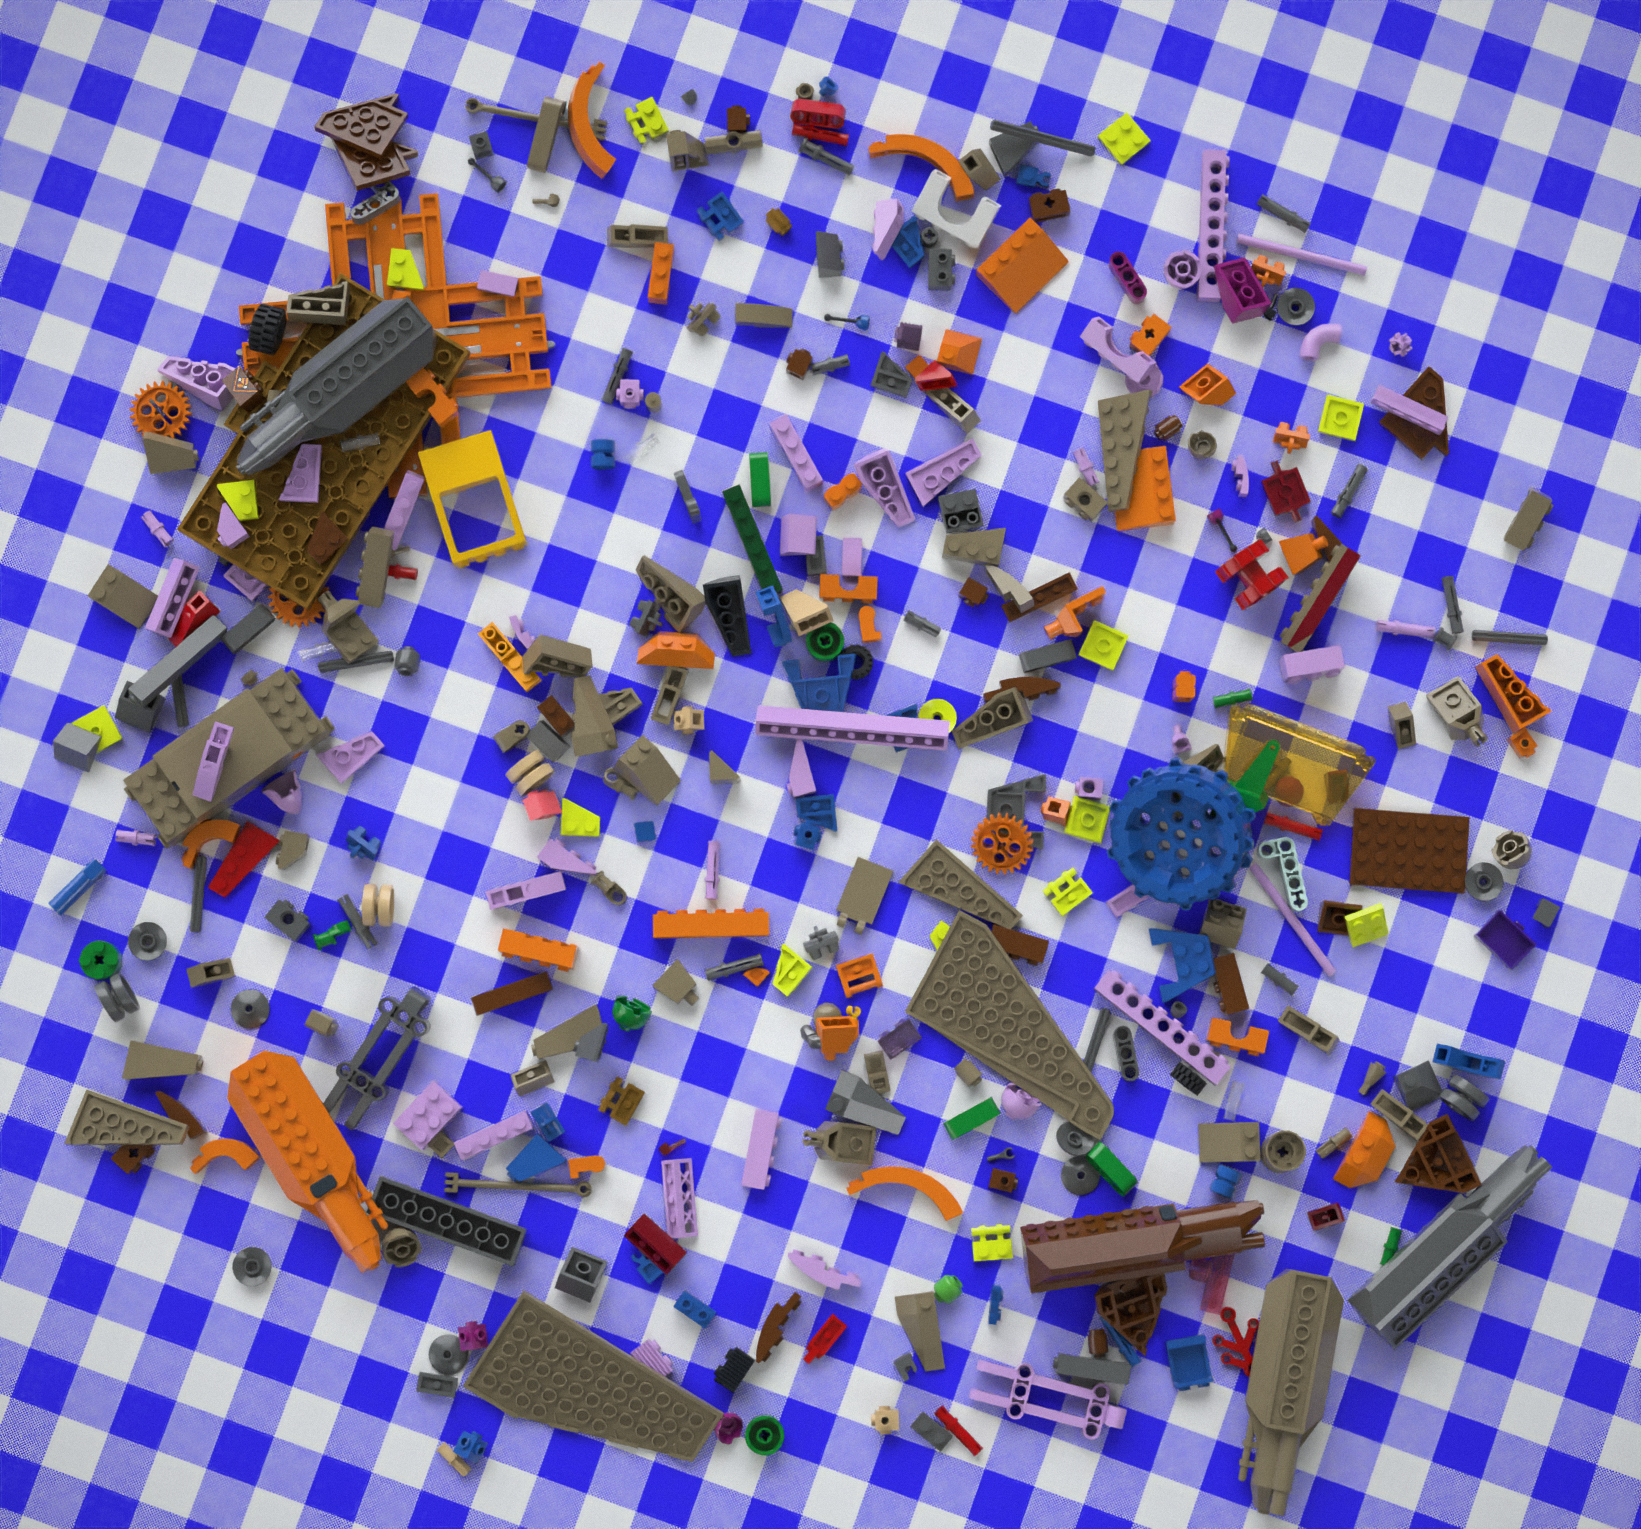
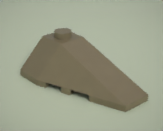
M645 555L642 556L636 568L637 574L646 588L654 594L656 598L654 600L655 603L661 605L665 612V619L679 633L683 632L702 613L706 605L704 595L690 583Z
M934 1291L895 1296L897 1316L925 1371L945 1369Z

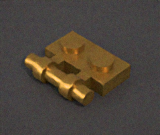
M617 1076L614 1082L610 1083V1089L605 1098L602 1097L598 1110L605 1113L608 1107L613 1109L609 1117L627 1126L645 1092L630 1083L623 1089L620 1087L623 1079ZM616 1092L622 1094L616 1104L611 1102Z

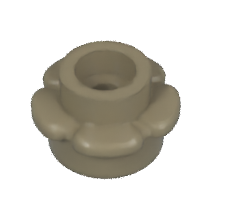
M802 83L796 88L798 99L811 100L813 98L814 88L812 85Z
M252 669L240 679L244 683L243 686L248 684L250 687L258 680L256 677L258 673H255Z

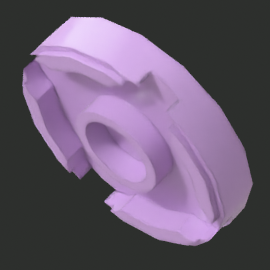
M1155 364L1144 381L1139 383L1133 382L1128 379L1126 374L1125 384L1130 393L1150 389L1153 391V397L1160 391L1163 385V375Z

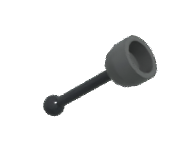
M474 158L468 159L469 165L476 167L491 180L490 185L494 191L499 193L505 188L507 181L500 176L492 177L475 163Z

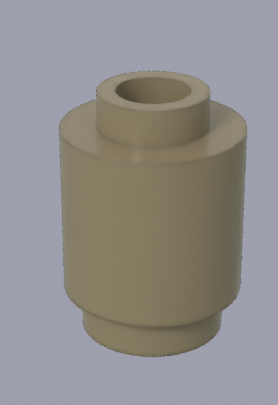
M963 1059L954 1068L958 1077L968 1087L971 1085L975 1087L982 1081L980 1077L982 1073L971 1061Z

